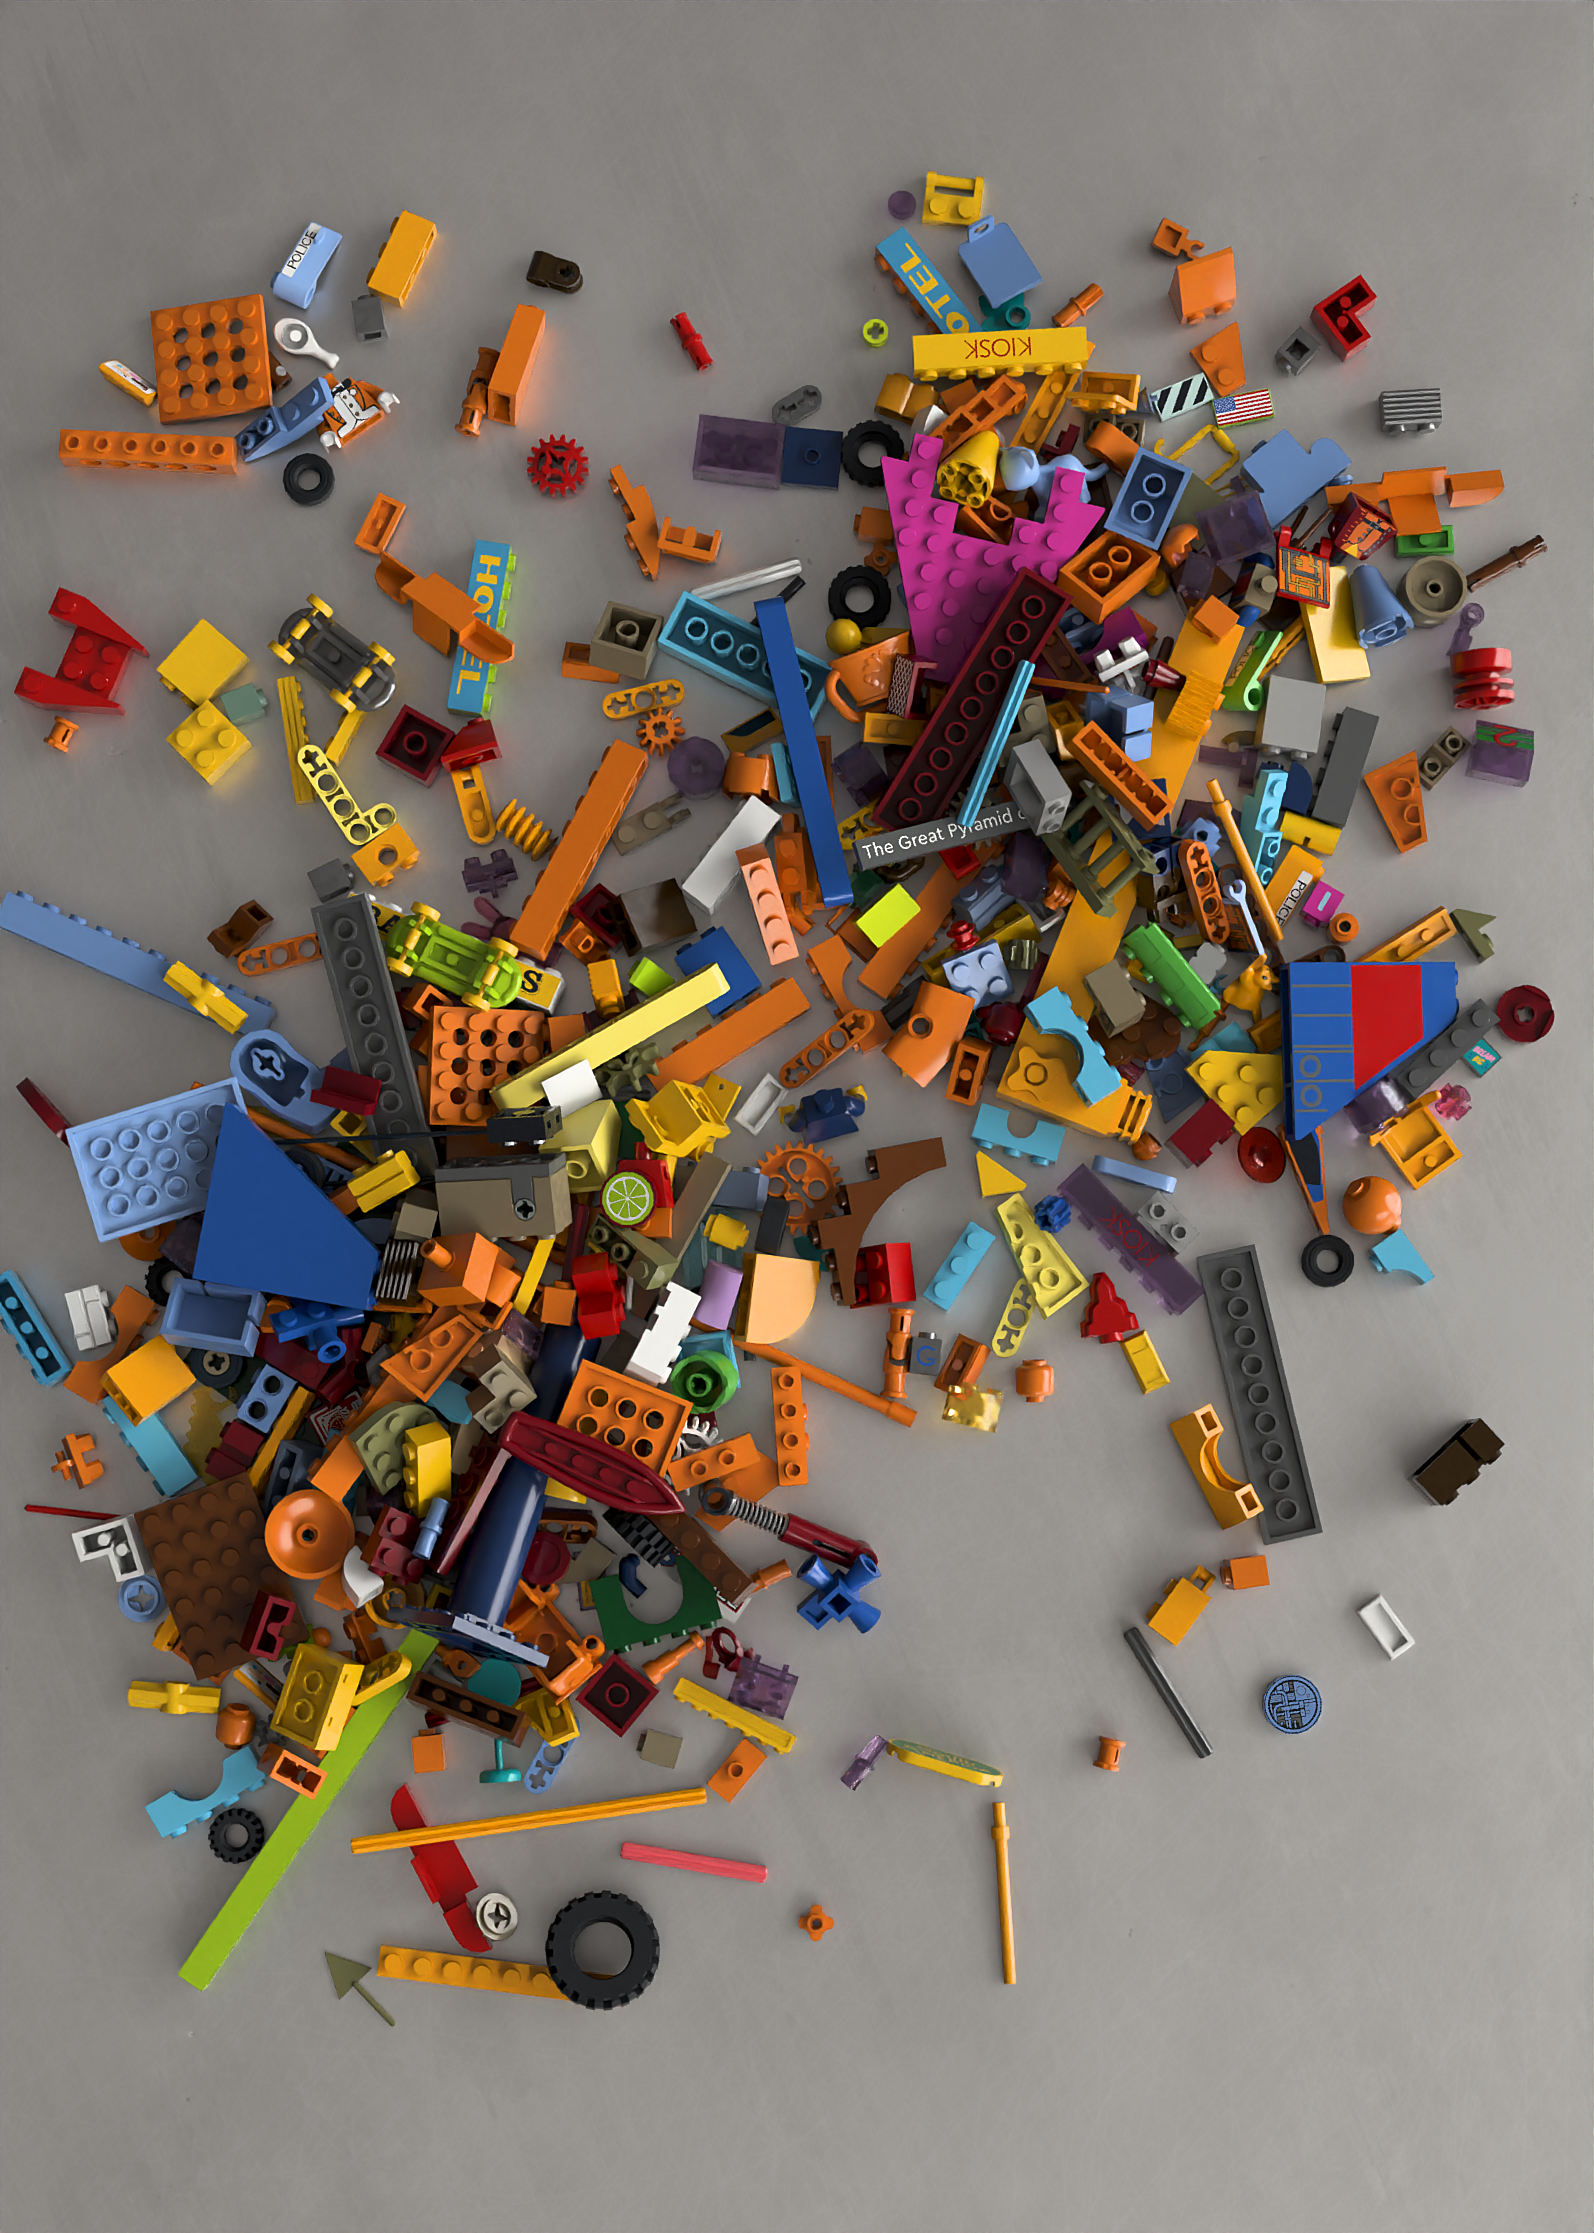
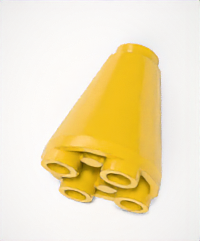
M989 430L980 431L941 462L936 475L940 486L939 493L944 499L979 508L989 498L994 485L999 454V439L995 433Z

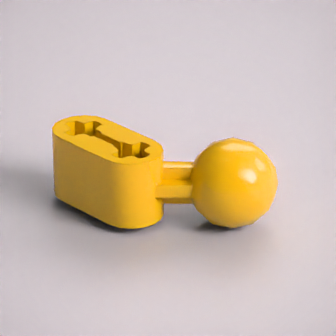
M837 619L827 627L825 639L827 646L832 652L837 655H847L853 653L856 649H861L910 629L866 627L862 628L860 632L857 624L850 619Z

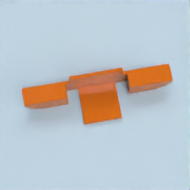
M1446 466L1383 472L1380 482L1324 487L1328 507L1333 508V515L1337 513L1350 491L1378 507L1379 501L1387 500L1390 514L1398 529L1395 535L1399 537L1442 532L1434 495L1446 494L1450 508L1473 506L1495 499L1501 494L1505 486L1501 470L1445 475L1447 469Z
M384 550L380 551L381 563L376 568V583L383 592L401 605L409 599L413 601V632L448 656L450 654L451 628L458 633V646L478 660L489 664H501L514 659L515 644L473 615L481 609V605L437 573L433 572L426 579H423Z

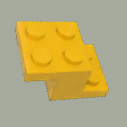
M672 1079L648 1102L632 1098L625 1105L630 1114V1122L637 1129L641 1130L645 1136V1144L653 1152L685 1158L708 1136L724 1139L731 1132L701 1087Z

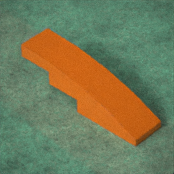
M1005 374L986 391L982 389L965 406L960 405L928 435L943 439L939 465L975 434L989 429L1024 398V393Z

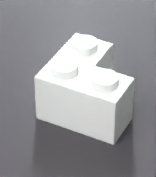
M137 1511L81 1527L72 1533L80 1562L108 1554L117 1582L144 1575L154 1568L133 1515Z

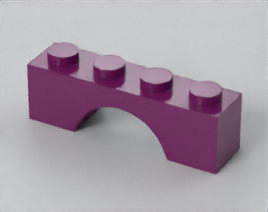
M1130 606L1104 619V631L1099 643L1091 651L1079 655L1092 676L1096 675L1094 671L1097 670L1093 658L1094 654L1108 649L1114 661L1123 657L1118 642L1129 636H1132L1143 649L1150 645ZM1042 654L1039 655L1034 662V677L1059 680ZM1039 685L1047 701L1053 698H1060L1067 693L1065 688Z

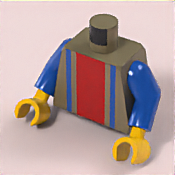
M1229 541L1228 543L1233 545L1235 549L1231 554L1224 552V555L1236 562L1244 559V562L1242 563L1227 607L1240 616L1236 624L1249 627L1269 612L1278 586L1275 564L1270 555L1250 548L1246 550L1243 545L1235 541Z

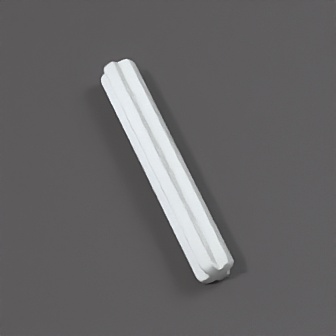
M793 557L692 587L690 593L705 601L799 574L801 572V564L797 557Z

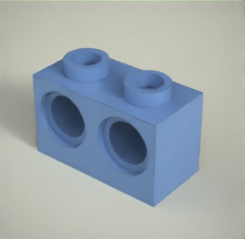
M266 1364L264 1368L259 1367L253 1375L251 1382L254 1385L249 1394L243 1393L236 1405V1408L239 1409L236 1416L261 1431L271 1434L275 1420L283 1414L288 1405V1397L298 1388L300 1382L273 1366ZM276 1376L280 1380V1388L277 1392L270 1393L266 1388L267 1380ZM257 1402H261L265 1406V1414L259 1419H255L251 1414V1408Z

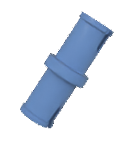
M437 1497L432 1498L425 1521H421L419 1525L421 1531L412 1551V1555L415 1557L430 1560L437 1537L442 1535L443 1529L441 1527L447 1510L450 1507V1503Z

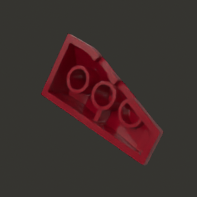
M255 1326L260 1333L254 1354L313 1390L329 1377L338 1362H321L318 1359L317 1350L309 1351L302 1336L279 1343L275 1333H262L261 1328Z

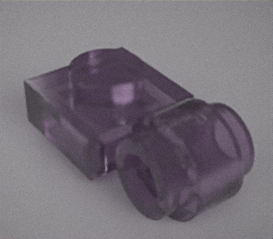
M1468 603L1461 610L1459 615L1460 622L1446 655L1451 656L1469 649L1473 639L1469 632L1471 628L1477 627L1484 619V610L1479 604ZM1468 613H1473L1476 618H1471Z

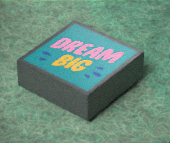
M1483 1037L1461 1057V1060L1479 1078L1502 1059L1498 1052Z

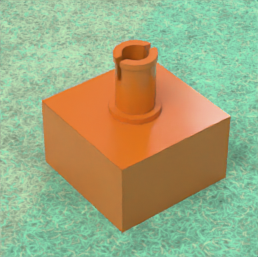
M477 1232L431 1237V1240L423 1243L420 1253L425 1257V1262L417 1292L438 1307L482 1303L485 1301L498 1253L496 1246Z

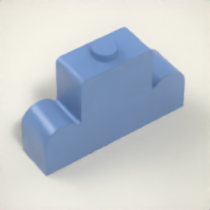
M1285 429L1281 430L1268 442L1262 440L1251 450L1253 454L1243 462L1240 469V475L1245 476V481L1256 492L1250 495L1245 502L1242 510L1244 522L1262 541L1320 493L1324 487H1327L1329 482L1344 473L1352 461L1333 440L1328 438H1321L1315 441L1308 454Z

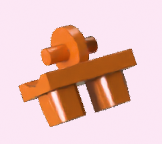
M577 918L572 922L571 928L567 929L565 934L558 938V941L585 967L590 963L605 961L611 958V955L607 952L609 948Z
M72 1433L66 1435L61 1440L68 1460H66L63 1450L55 1453L58 1464L51 1467L53 1473L61 1471L64 1480L67 1481L73 1478L70 1471L71 1467L79 1489L88 1487L92 1481L104 1474V1469L99 1459L85 1464L82 1453L95 1448L90 1433L77 1436Z

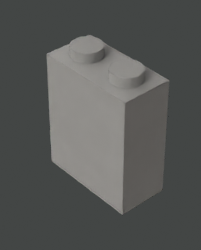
M1274 675L1264 679L1262 687L1265 693V701L1258 711L1253 748L1262 749L1263 754L1278 756L1279 753L1290 754V759L1306 761L1307 758L1317 754L1327 685Z

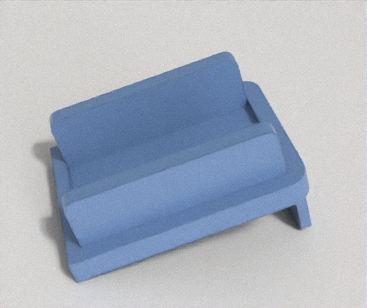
M990 214L967 227L968 241L958 247V255L992 309L1000 307V304L1028 289H1033L1038 283L1042 282L1041 275L1007 223L1002 222L994 226V217ZM987 224L984 229L974 233L978 227Z

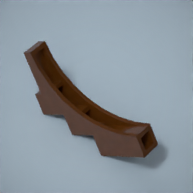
M942 1137L867 1150L868 1157H865V1166L868 1174L872 1175V1179L839 1185L840 1192H837V1202L839 1208L843 1209L844 1215L810 1221L811 1227L808 1229L810 1243L815 1245L816 1250L827 1249L828 1254L825 1255V1264L828 1272L832 1273L833 1283L830 1284L832 1299L837 1301V1306L856 1304L854 1287L856 1257L862 1237L874 1214L886 1199L906 1182L925 1172L947 1166Z

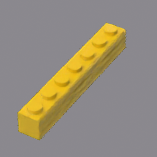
M295 676L278 678L277 685L295 802L297 805L315 803V797H318L297 763L299 750L310 744L308 733L305 734L304 727L307 726L306 717L302 716L301 710L304 709L303 698L299 697V692L302 691L301 683L297 681ZM305 751V758L302 761L304 764L312 762V755L309 751ZM313 771V772H309L310 775L312 776V778H314V777H315L314 771Z
M682 1676L673 1691V1694L676 1695V1700L685 1703V1701L692 1703L691 1707L699 1712L702 1709L709 1712L707 1716L712 1719L718 1720L720 1718L724 1720V1725L732 1729L734 1727L741 1729V1734L749 1738L751 1735L758 1738V1743L767 1746V1744L773 1746V1750L781 1755L784 1752L786 1754L789 1753L796 1739L795 1735Z

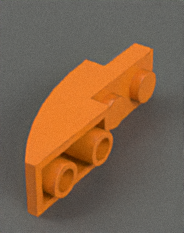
M619 464L610 469L611 479L608 480V483L615 496L621 495L625 503L621 505V508L627 520H634L626 524L628 534L624 535L629 549L631 551L636 549L641 559L637 560V563L643 575L649 574L654 582L658 580L660 569V548H657L659 533L655 513L644 485L642 484L633 489Z

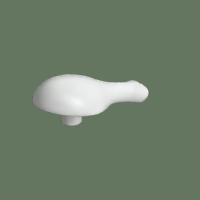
M284 318L277 321L274 325V338L285 351L296 355H312L321 360L328 369H333L339 361V357L336 354L328 353L318 346L310 328L305 323L297 319Z

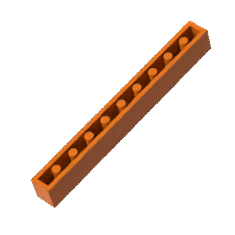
M490 1242L498 1248L495 1262L511 1270L517 1260L496 1244ZM487 1301L467 1304L465 1308L473 1309L479 1313ZM434 1305L432 1314L423 1313L414 1325L417 1328L410 1338L406 1336L396 1351H402L459 1314L464 1318L467 1316L458 1310L457 1305L442 1307ZM383 1368L379 1372L380 1380L375 1386L370 1385L361 1396L363 1402L357 1411L352 1409L343 1421L345 1427L340 1434L337 1435L335 1433L325 1445L326 1453L321 1459L316 1458L307 1470L309 1476L306 1479L338 1503L364 1470L348 1436L385 1405L395 1401H400L401 1403L411 1402V1400L417 1398L414 1393Z

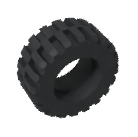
M602 1890V1893H593L592 1891L584 1893V1896L577 1899L575 1897L568 1902L569 1905L564 1909H560L548 1930L545 1952L550 1976L562 1994H565L573 2003L585 2006L586 2009H604V2011L613 2010V2008L618 2006L624 2007L644 1993V1990L653 1981L655 1972L658 1969L660 1944L653 1919L649 1913L644 1911L642 1905L637 1901L630 1900L627 1895L622 1893L618 1895L611 1893V1891ZM608 1922L617 1925L626 1933L631 1944V1957L627 1966L621 1973L612 1978L596 1979L590 1977L580 1969L575 1959L574 1948L578 1936L585 1928L594 1923Z

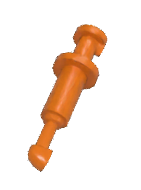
M1223 995L1220 998L1221 1009L1217 1012L1213 1011L1216 1017L1198 1030L1199 1036L1193 1043L1189 1044L1187 1050L1195 1051L1201 1040L1210 1035L1218 1022L1226 1020L1227 1016L1224 1012L1232 1004L1226 1003Z

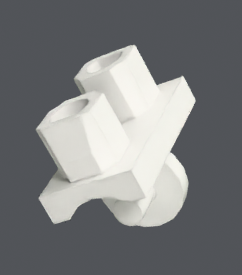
M1129 636L1118 642L1123 657L1114 661L1108 649L1093 655L1097 668L1094 672L1101 682L1122 673V675L1113 679L1115 686L1125 682L1130 689L1136 686L1133 678L1139 676L1142 671L1139 666L1131 670L1128 669L1149 659L1146 650L1140 647L1132 636Z

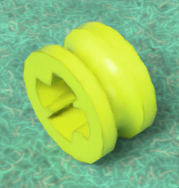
M880 319L869 320L863 328L864 342L873 348L883 346L888 339V326ZM874 327L879 328V332L883 331V334H880L878 339H872V334L869 336L867 334L872 332Z

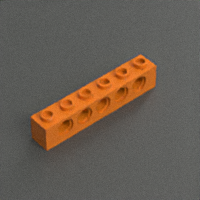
M60 429L58 457L66 467L237 475L238 445L234 437Z

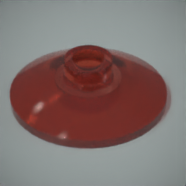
M1258 1126L1250 1128L1240 1137L1237 1154L1240 1165L1248 1177L1261 1184H1270L1277 1181L1283 1175L1286 1167V1154L1280 1139L1269 1129Z

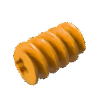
M515 798L497 816L495 829L498 832L505 830L504 837L507 840L514 837L513 845L515 847L523 845L522 853L529 854L532 852L530 859L536 862L550 851L558 837L550 839L551 828L545 832L541 831L543 821L533 825L532 822L535 817L533 813L524 817L525 806L516 810L517 799Z

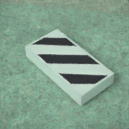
M1203 372L1150 394V397L1157 395L1158 401L1152 403L1160 422L1205 405L1214 399Z

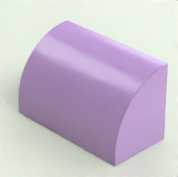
M709 1259L698 1293L701 1299L693 1313V1317L709 1326L726 1331L743 1277V1269Z

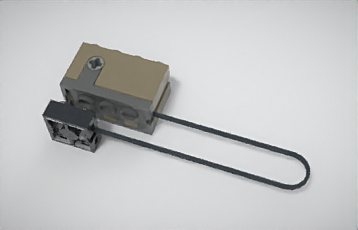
M558 1105L503 1108L497 1112V1115H492L486 1119L487 1129L273 1141L277 1145L488 1134V1142L499 1143V1147L515 1146L519 1141H527L529 1146L545 1144L547 1139L554 1138V1134L562 1130L563 1126L561 1106ZM565 1152L451 1158L445 1162V1165H440L434 1169L435 1176H419L420 1181H437L435 1184L441 1236L477 1232L489 1242L497 1241L498 1237H509V1241H521L527 1239V1236L536 1235L539 1240H548L555 1238L556 1234L563 1232L564 1228L572 1223ZM349 1180L324 1181L322 1186L346 1185Z

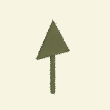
M325 1952L339 2000L354 1987L390 2026H395V2021L358 1983L372 1968Z

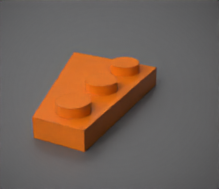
M1416 750L1363 776L1401 855L1428 842Z
M459 1314L379 1365L426 1403L483 1335V1332Z

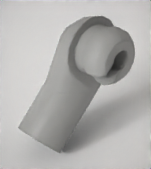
M383 1344L366 1363L368 1380L373 1386L381 1378L379 1372L382 1367L379 1364L394 1355L392 1348L386 1344Z

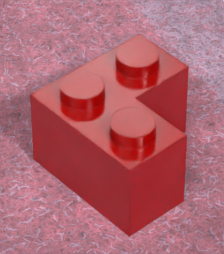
M1361 274L1314 306L1309 317L1342 362H1345L1364 349L1371 338V335L1358 318L1373 308L1377 296Z
M607 1251L574 1257L571 1277L579 1297L577 1317L585 1340L620 1334L621 1321L625 1320L622 1303H626V1293L624 1286L618 1285L619 1275L616 1263L610 1261Z

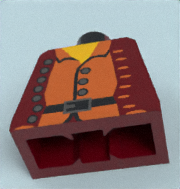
M1350 491L1327 529L1334 543L1330 559L1340 564L1348 554H1351L1361 561L1366 560L1398 532L1392 516Z

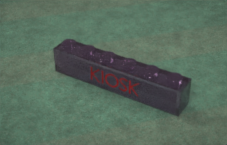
M1083 1163L1057 1187L1056 1191L1059 1193L1057 1197H1063L1067 1204H1070L1078 1212L1079 1216L1077 1219L1087 1230L1093 1228L1100 1235L1097 1240L1107 1251L1110 1252L1113 1249L1121 1257L1118 1262L1129 1273L1134 1271L1141 1278L1138 1282L1149 1294L1154 1291L1161 1298L1159 1304L1169 1315L1175 1313L1177 1316H1180L1206 1291Z

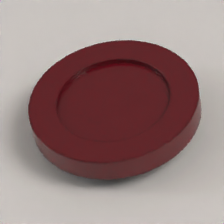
M535 1533L521 1573L523 1577L539 1586L551 1585L561 1580L567 1573L571 1561L570 1550L567 1544L554 1533Z

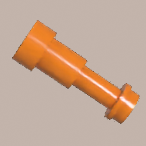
M696 1630L692 1633L689 1632L690 1638L674 1650L670 1651L669 1649L654 1661L650 1659L641 1666L654 1685L664 1679L663 1675L680 1664L678 1662L695 1648L702 1650V1647L706 1645Z

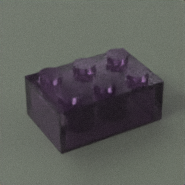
M700 414L692 468L693 479L779 490L786 425Z

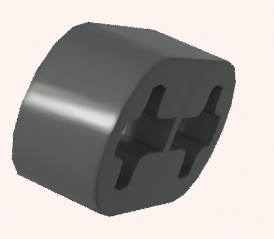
M806 385L779 400L772 408L774 424L777 427L786 429V426L792 427L817 412L822 405L820 390L813 385ZM804 394H808L810 397L816 396L814 398V405H810L807 402L799 406L804 401ZM783 408L785 411H789L795 408V410L790 412L789 420H786L784 417L778 418L780 409Z

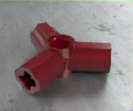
M364 1325L341 1326L337 1329V1336L346 1345V1352L338 1361L336 1370L315 1389L316 1397L328 1409L334 1410L358 1386L367 1389L372 1385L369 1383L366 1370L367 1353L361 1350L365 1339Z

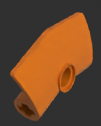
M922 981L909 1020L881 1051L924 1088L956 1053L958 1044L962 1041L975 999ZM917 1018H923L928 1023V1030L923 1035L916 1034L912 1029V1024Z

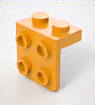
M1083 371L1080 392L1065 391L1064 398L1071 401L1072 406L1082 408L1081 411L1099 413V409H1108V413L1125 415L1126 410L1136 411L1141 377L1137 374Z

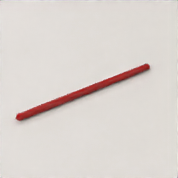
M30 1504L24 1507L27 1512L95 1520H107L121 1516Z

